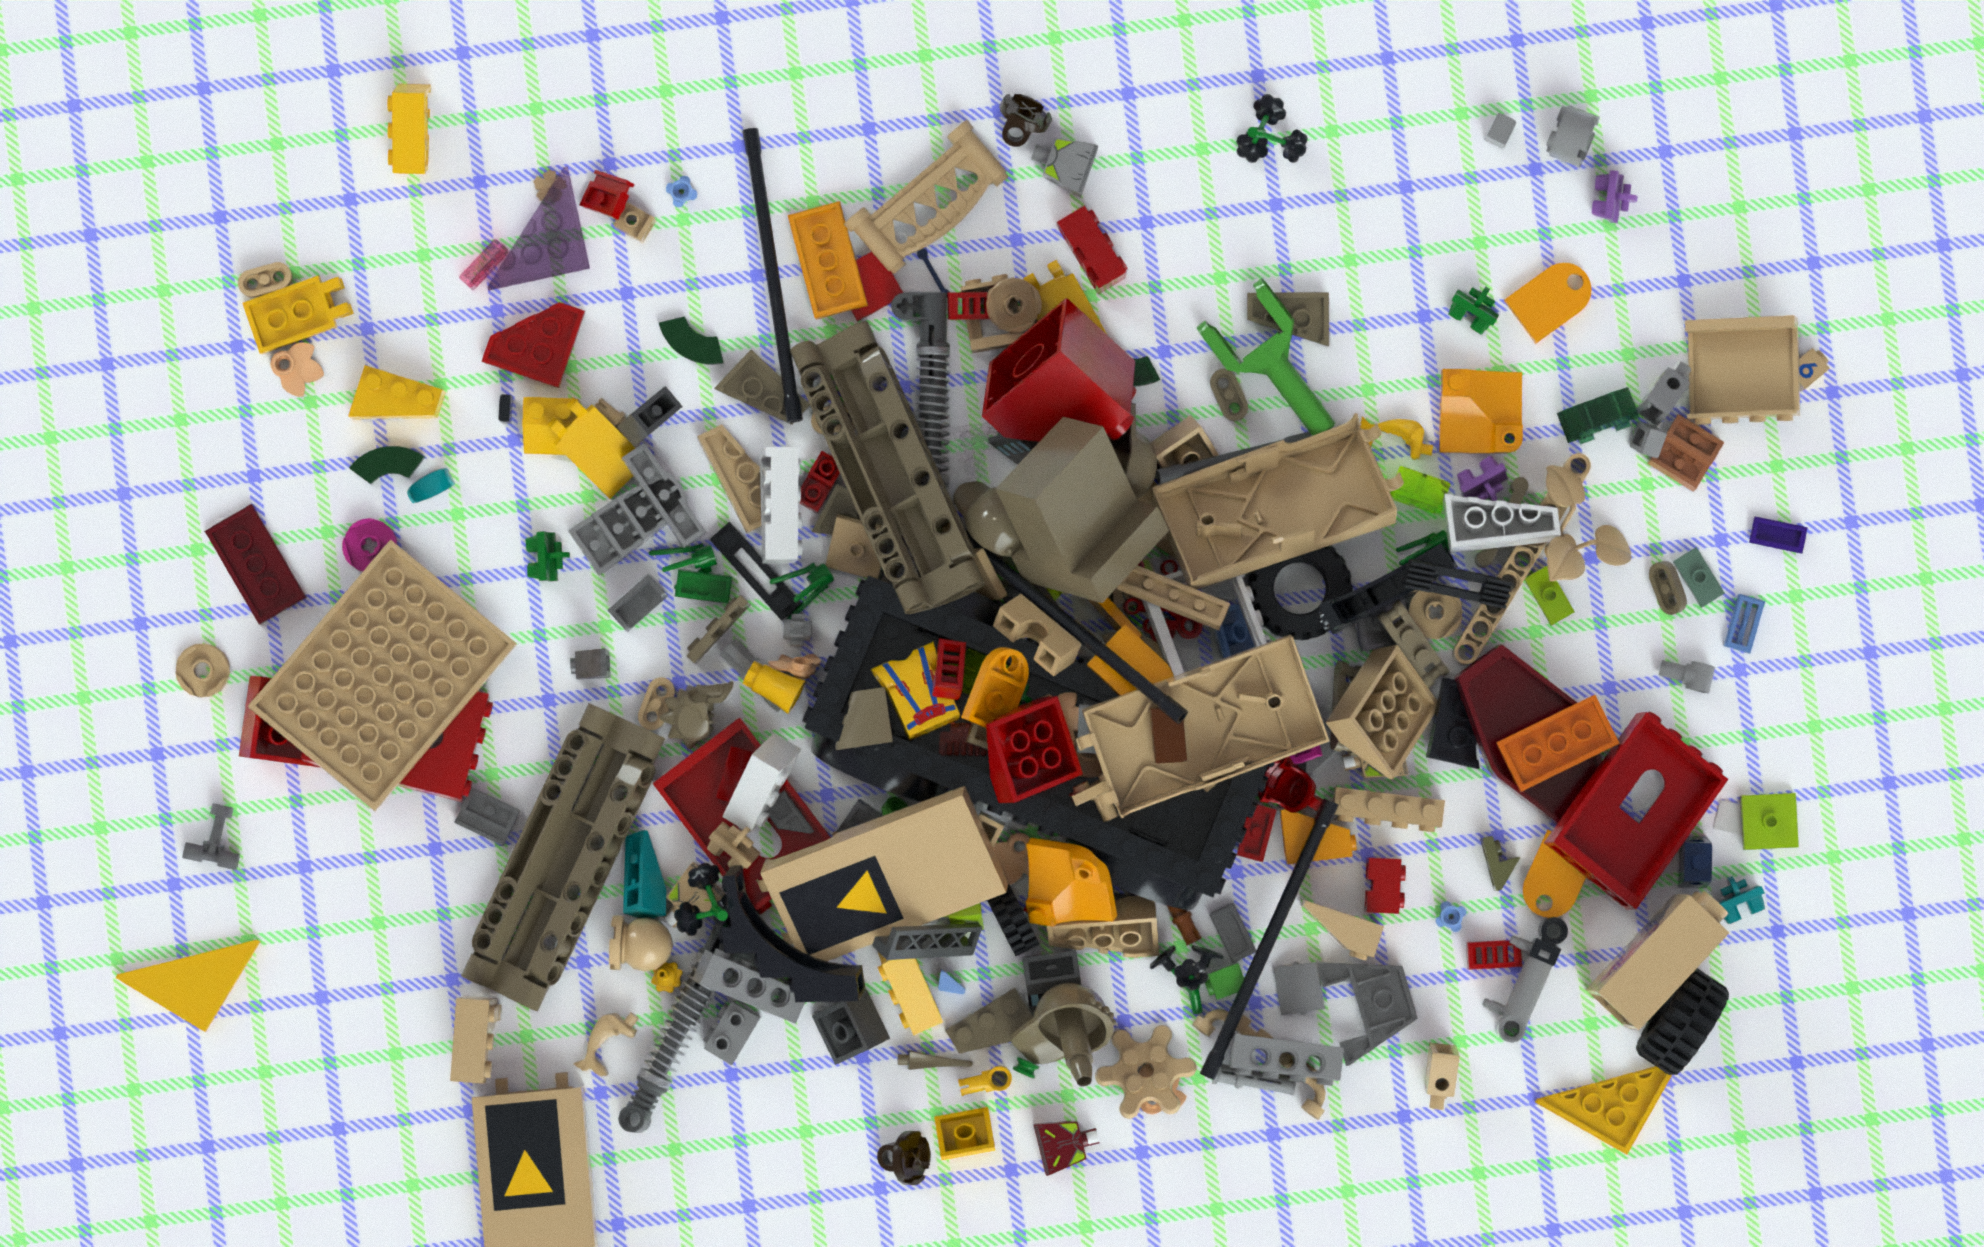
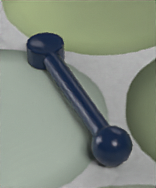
M924 248L919 250L917 257L924 261L940 293H949L950 291L945 289L927 258V250Z

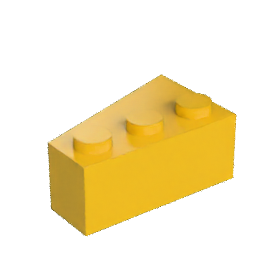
M399 83L393 90L392 95H388L387 110L392 112V122H388L387 128L388 139H392V149H388V165L392 166V173L426 174L428 170V118H430L428 93H431V84Z
M364 365L348 417L352 420L438 418L446 392L440 388Z
M878 952L882 965L877 968L883 982L889 980L892 989L888 990L893 1004H899L903 1011L898 1015L904 1029L910 1027L914 1036L943 1023L939 1009L917 959L887 960Z

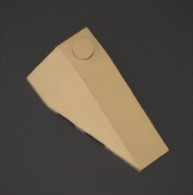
M1127 896L1115 900L1117 917L1113 922L1079 920L1058 923L1055 927L1047 926L1049 946L1082 950L1085 947L1098 949V953L1108 954V951L1121 952L1123 957L1129 958L1159 956L1155 902L1140 896Z

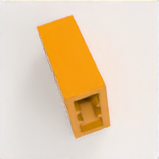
M1279 810L1286 864H1296L1314 825L1315 818L1299 813H1290L1287 810ZM1330 824L1312 862L1353 857L1352 851H1357L1355 834L1350 835L1349 829Z

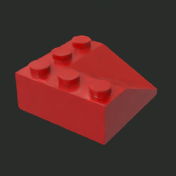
M1058 696L1040 697L1020 705L986 724L990 778L998 803H1015L1083 774Z

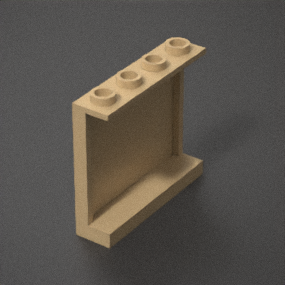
M1786 315L1685 320V331L1688 332V361L1691 368L1689 373L1690 414H1687L1688 419L1695 420L1696 425L1711 424V419H1722L1724 424L1739 423L1738 418H1749V422L1757 423L1766 422V417H1777V421H1793V416H1800L1798 317Z

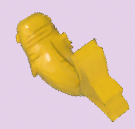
M1361 416L1360 428L1368 430L1375 426V424H1370ZM1392 419L1378 423L1382 432L1397 435L1406 441V444L1411 449L1410 457L1412 460H1419L1421 454L1432 456L1434 445L1423 443L1425 433L1424 428L1419 422L1410 419ZM1373 441L1368 442L1370 447H1372Z

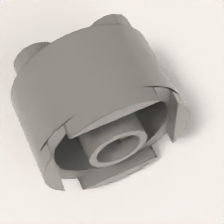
M1562 105L1556 120L1558 121L1556 125L1558 127L1557 132L1551 131L1546 144V152H1549V156L1580 168L1595 135L1593 129L1595 125L1598 126L1600 116L1571 105L1568 107Z

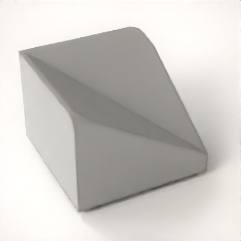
M1498 113L1484 140L1501 149L1504 148L1517 123L1516 120Z
M1638 421L1629 447L1643 455L1658 458L1667 432L1655 425Z

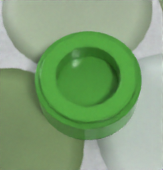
M890 797L882 805L881 810L884 816L909 806L901 798Z

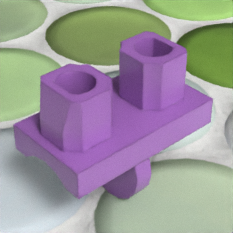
M1610 170V174L1596 175L1595 190L1607 192L1606 201L1594 200L1591 211L1594 216L1604 218L1609 223L1618 224L1619 212H1628L1629 203H1636L1638 201V196L1631 194L1632 185H1623L1624 175L1619 174V171Z
M1492 456L1481 460L1479 467L1483 474L1476 478L1470 469H1465L1457 474L1462 497H1477L1483 500L1489 498L1491 501L1498 500L1496 494L1504 490L1501 483L1508 480L1505 466L1503 463L1498 464Z

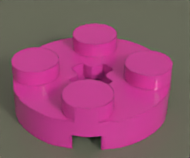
M372 518L361 519L353 523L345 534L342 542L343 555L351 566L363 572L390 539L398 545L396 535L382 521ZM368 538L372 542H377V547L374 548L375 552L371 554L368 550H363V546L366 545V539Z

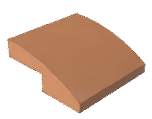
M1678 414L1667 430V436L1659 457H1651L1647 464L1694 492L1725 442Z

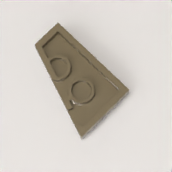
M1274 292L1294 318L1292 335L1329 347V292ZM1247 293V320L1282 331L1257 298V293Z

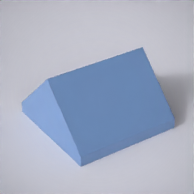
M1239 604L1231 605L1220 630L1214 629L1222 659L1255 647Z

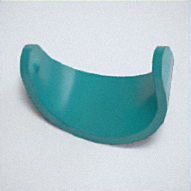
M441 468L414 482L408 488L407 495L413 504L419 503L448 490L455 485L449 469Z

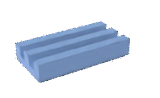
M1742 594L1737 595L1724 647L1751 654L1765 601ZM1743 601H1746L1737 639L1733 643L1732 638ZM1753 604H1756L1757 608L1747 644L1743 646L1741 644Z

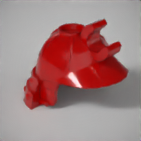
M1290 756L1275 761L1273 767H1267L1264 776L1268 777L1263 792H1258L1260 802L1277 803L1290 813H1296L1307 806L1315 811L1319 810L1323 799L1315 795L1316 784L1309 774L1300 769L1298 764H1294Z

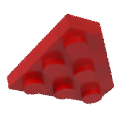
M558 302L537 314H533L515 323V325L491 335L481 362L560 388L586 311Z

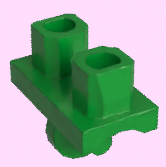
M1485 286L1482 292L1472 287L1468 293L1471 296L1458 289L1451 300L1453 303L1448 315L1458 321H1461L1467 311L1474 314L1476 317L1470 328L1480 335L1490 325L1493 326L1500 314L1487 307H1492L1495 303V300L1487 296L1490 290L1487 286Z
M536 532L535 536L525 539L527 552H537L538 554L537 563H528L527 576L539 579V581H558L557 569H563V559L570 558V552H562V542H556L555 532Z

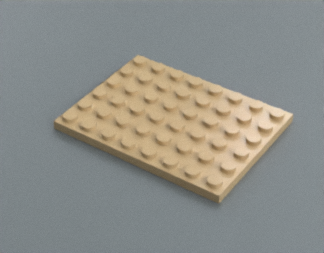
M390 539L252 700L248 708L376 812L511 653L517 643Z

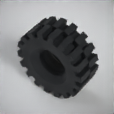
M1008 884L1006 893L987 900L1015 957L1040 945L1010 884Z

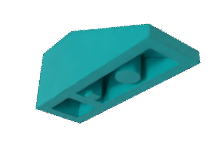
M641 830L627 835L625 839L623 914L636 918L649 917L653 919L665 916L667 889L647 830Z

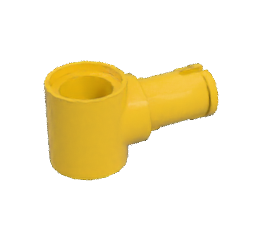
M1000 1065L981 1071L982 1074L958 1079L959 1087L969 1085V1087L960 1089L961 1096L984 1090H986V1093L1003 1091L1010 1086L1012 1074L1007 1067ZM996 1071H1004L1008 1076L1007 1082L1002 1086H997L992 1081V1075Z

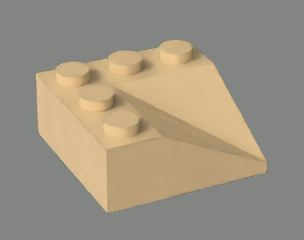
M473 996L456 998L450 1081L484 1084L486 1083V1078H491L492 1061H488V1050H493L494 1034L492 1031L496 1026V1022L501 1020L502 1004H497L498 998Z

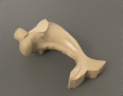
M632 1012L628 1014L625 1020L617 1013L603 1015L591 1031L585 1058L573 1063V1065L582 1071L592 1069L595 1074L601 1077L607 1076L609 1073L606 1067L596 1058V1050L601 1047V1044L608 1037H613V1035L622 1034L629 1038L635 1037L637 1030L633 1026L639 1017Z

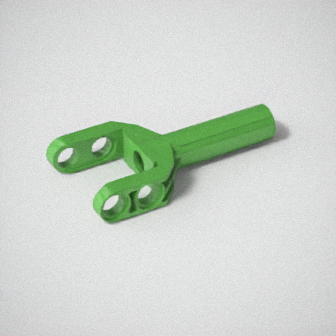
M1263 278L1253 284L1257 298L1283 332L1280 333L1278 331L1247 354L1243 358V362H1241L1216 327L1211 326L1206 320L1196 327L1227 370L1267 375L1312 436L1335 426L1336 422L1288 359L1294 318Z

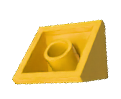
M988 1107L934 1117L941 1161L996 1151Z

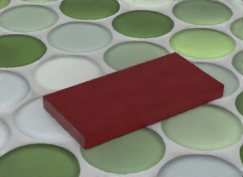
M253 504L246 506L204 531L259 625L307 598Z

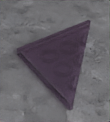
M568 166L563 167L490 281L487 286L488 291L591 269Z

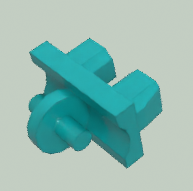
M1733 876L1726 878L1728 886L1721 888L1720 892L1723 897L1731 893L1733 896L1718 903L1728 912L1724 918L1727 924H1732L1742 919L1736 905L1746 902L1751 915L1765 910L1762 894H1765L1762 886H1756L1740 893V889L1748 886L1746 879L1736 882Z

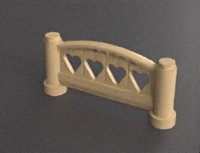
M968 120L961 123L947 136L953 144L951 148L872 215L863 207L844 223L846 228L850 232L854 231L883 266L893 274L906 265L903 261L904 257L934 243L957 226L978 203L990 184L998 187L1009 177L1006 174L1005 168L972 131L974 127ZM955 168L976 174L977 182L969 184L968 190L960 191L957 187ZM934 185L955 191L957 194L956 200L949 201L948 206L944 209L939 208L936 202ZM914 202L934 208L936 210V217L928 219V223L925 226H919L916 222ZM893 220L914 226L916 229L915 235L907 236V241L903 244L898 243L895 238Z

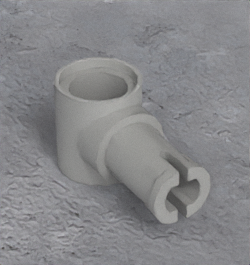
M1662 660L1658 675L1682 681V684L1686 685L1685 688L1709 694L1716 667L1691 661V664L1682 665Z

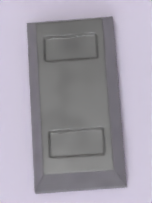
M1234 902L1209 914L1232 964L1256 953L1257 950Z

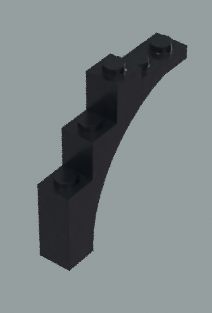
M1440 543L1414 559L1458 568L1445 543ZM1408 563L1350 593L1333 600H1326L1318 605L1321 609L1319 610V620L1326 632L1331 631L1332 634H1338L1365 617L1373 616L1397 600H1404L1419 591L1405 588L1402 585ZM1439 574L1433 575L1434 581L1443 577V575Z
M742 865L731 866L722 878V888L724 892H727L728 899L726 903L728 918L719 929V940L724 945V952H755L754 964L756 968H759L760 978L790 977L789 986L791 993H794L795 1003L859 1001L866 991L863 966L824 961L803 953L788 944L765 923L751 903L745 888Z

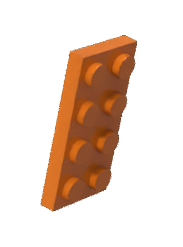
M1596 695L1590 696L1496 742L1520 792L1620 744Z

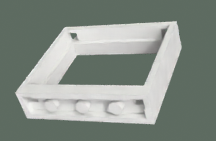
M1181 570L1164 575L1167 578L1187 585ZM1245 574L1230 578L1229 581L1254 646L1257 647L1270 642V637L1268 634H1263L1261 628L1263 626V619L1260 611H1255L1253 608L1254 596L1250 586L1245 587L1242 579L1245 577ZM1142 600L1164 661L1169 665L1173 676L1185 673L1160 606Z

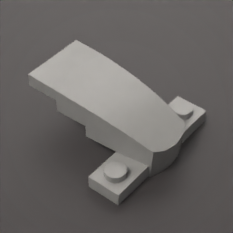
M645 443L622 457L623 462L639 485L616 497L614 501L595 511L591 516L568 530L598 576L626 558L666 525L683 549L706 534L705 529L688 506L687 496L681 483L672 474L663 470Z

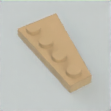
M722 424L698 435L697 439L746 534L760 528V467L752 461L741 445Z

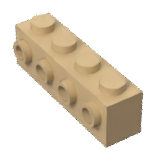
M1334 787L1332 801L1339 804L1335 813L1337 821L1353 822L1355 817L1365 819L1364 824L1380 826L1381 821L1392 822L1391 827L1408 829V824L1419 825L1418 831L1435 832V827L1442 828L1445 800Z

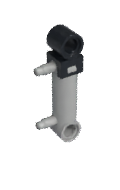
M1550 917L1542 920L1538 928L1541 939L1533 938L1532 942L1514 935L1510 938V944L1526 951L1527 958L1507 1004L1503 1005L1487 998L1482 1003L1490 1011L1501 1015L1496 1024V1033L1499 1038L1506 1042H1518L1525 1035L1527 1024L1552 967L1555 966L1561 952V948L1556 947V944L1563 942L1568 935V927L1565 921L1560 918ZM1556 923L1560 928V933L1558 937L1552 939L1548 937L1546 929L1549 924ZM1508 1021H1514L1517 1024L1518 1030L1513 1036H1507L1504 1033V1025Z

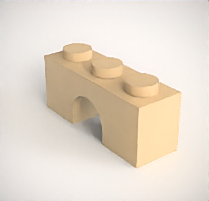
M1022 594L1000 607L993 627L1011 642H1015L1020 638H1031L1038 642L1039 646L1033 660L1052 676H1055L1075 662L1082 644Z

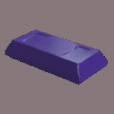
M1754 516L1749 543L1803 554L1808 527Z

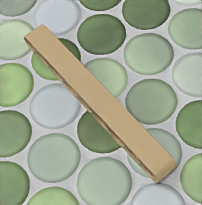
M1576 453L1571 455L1562 467L1574 473L1583 483L1591 469V462L1586 455ZM1578 459L1583 462L1584 470L1582 473L1577 474L1572 471L1570 465L1572 460ZM1548 491L1539 506L1558 508L1559 521L1568 508L1561 507L1553 502ZM1547 542L1513 547L1496 576L1502 578L1504 575H1508L1514 580V587L1511 592L1509 591L1508 603L1505 604L1506 609L1500 608L1498 613L1493 614L1487 610L1485 604H1479L1453 647L1452 657L1456 663L1469 665L1478 658ZM1523 552L1527 555L1528 564L1525 567H1520L1515 563L1514 557L1516 553ZM1475 622H1481L1486 626V634L1483 637H1478L1473 633L1472 627ZM1462 645H1467L1472 649V657L1469 660L1461 659L1458 654V650Z

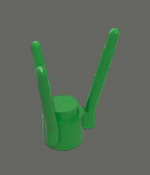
M1444 530L1437 534L1432 532L1426 537L1397 547L1396 551L1402 552L1422 544L1426 545L1400 560L1399 565L1402 566L1408 563L1409 559H1415L1440 543H1445L1449 550L1447 533Z
M701 543L687 546L684 549L676 547L651 550L648 553L650 556L694 552L691 553L692 558L663 567V572L694 564L695 569L701 568L698 570L699 572L709 573L712 572L711 567L717 565L711 544L704 546Z
M813 562L805 568L781 575L769 581L770 584H776L806 573L810 574L806 577L809 586L796 595L793 600L797 602L811 591L813 592L786 619L791 620L792 614L802 612L821 592L829 588V584L835 581L824 563L816 566Z

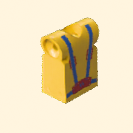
M934 642L913 650L906 660H890L870 669L879 684L885 687V691L888 693L908 741L952 723L960 717L959 710L953 699L932 696L936 663Z

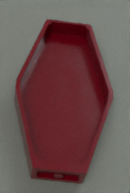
M1498 644L1455 675L1454 679L1488 771L1495 779L1557 825L1600 765L1602 758L1599 753L1522 792L1519 791L1496 742L1578 702L1504 645Z

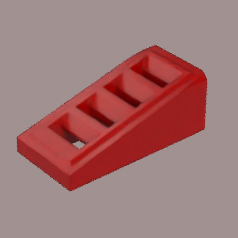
M988 292L947 293L948 320L990 319L986 309ZM958 298H962V314H958ZM969 298H973V314H969ZM980 298H984V314H981Z
M939 638L932 696L953 700L960 698L963 688L966 642ZM944 651L959 653V655L954 656L943 653ZM943 662L957 664V666L943 664ZM942 673L956 675V677L942 675Z
M1510 940L1466 942L1467 970L1522 967L1521 949L1510 944ZM1513 945L1514 962H1509L1508 946ZM1497 946H1502L1503 962H1498ZM1477 947H1481L1482 963H1477L1476 960ZM1486 947L1492 948V963H1487Z

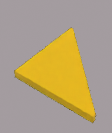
M258 939L120 973L115 978L202 1031L207 1032L261 941Z
M1654 1066L1536 1098L1535 1103L1628 1155L1672 1075H1668Z

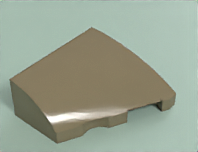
M885 687L851 692L848 702L849 710L843 718L842 725L844 726L840 739L836 742V750L893 742Z

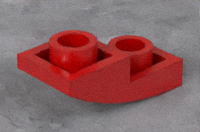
M821 451L801 486V501L798 503L816 514L819 512L840 475L833 456Z

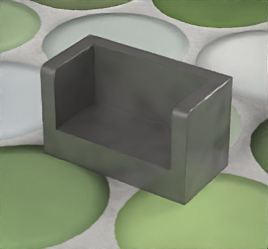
M647 574L607 611L625 631L629 632L665 600L668 595Z

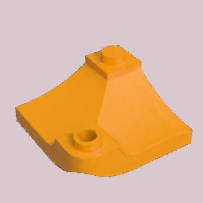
M1442 369L1439 403V453L1508 454L1518 450L1523 441L1522 372ZM1506 434L1513 435V443L1508 444L1505 442L1504 437Z
M1030 838L1026 844L1029 860L1028 898L1025 901L1029 923L1055 927L1058 923L1079 920L1113 922L1117 917L1111 877L1107 866L1085 847L1064 842Z

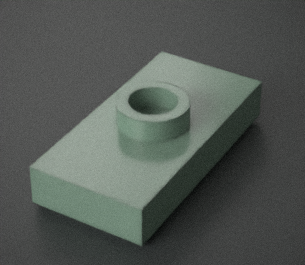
M1697 547L1672 561L1700 608L1725 594Z

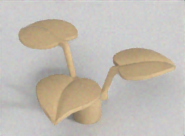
M1556 465L1547 466L1546 488L1550 498L1561 507L1570 506V510L1560 526L1561 536L1553 538L1544 548L1547 557L1549 580H1573L1582 576L1585 571V562L1578 550L1590 545H1596L1597 557L1606 564L1621 566L1630 562L1632 553L1625 537L1617 528L1611 525L1598 527L1595 531L1596 539L1576 545V541L1571 535L1563 534L1564 529L1576 510L1575 504L1584 502L1585 490L1580 479L1570 470Z

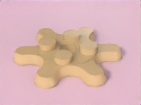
M1166 1025L1155 1027L1150 1039L1143 1043L1135 1041L1127 1030H1116L1112 1035L1111 1042L1119 1052V1060L1112 1066L1099 1067L1095 1072V1080L1099 1085H1116L1123 1090L1124 1098L1120 1103L1119 1111L1124 1118L1132 1119L1136 1117L1141 1105L1147 1101L1156 1102L1166 1114H1175L1180 1109V1100L1172 1090L1173 1083L1178 1078L1192 1077L1197 1070V1065L1190 1057L1176 1059L1169 1054L1168 1044L1172 1039V1031ZM1144 1063L1152 1066L1154 1070L1153 1074L1148 1078H1144L1138 1073V1068Z

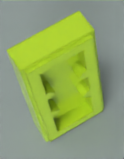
M1547 566L1525 578L1526 585L1550 626L1575 613L1559 583L1549 580Z

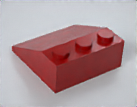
M250 676L238 757L321 768L320 766L303 762L301 760L302 751L248 708V705L271 679L269 677Z

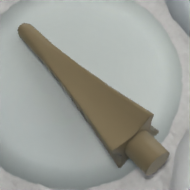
M908 1050V1055L898 1054L897 1065H907L909 1070L935 1067H971L973 1065V1062L970 1060L944 1058Z

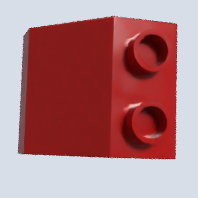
M1065 298L989 362L982 417L1005 438L1040 442L1063 417L1103 426L1107 436L1111 440H1115L1129 429L1134 420V415L1131 413V403L1137 391L1133 386L1135 360L1068 298Z

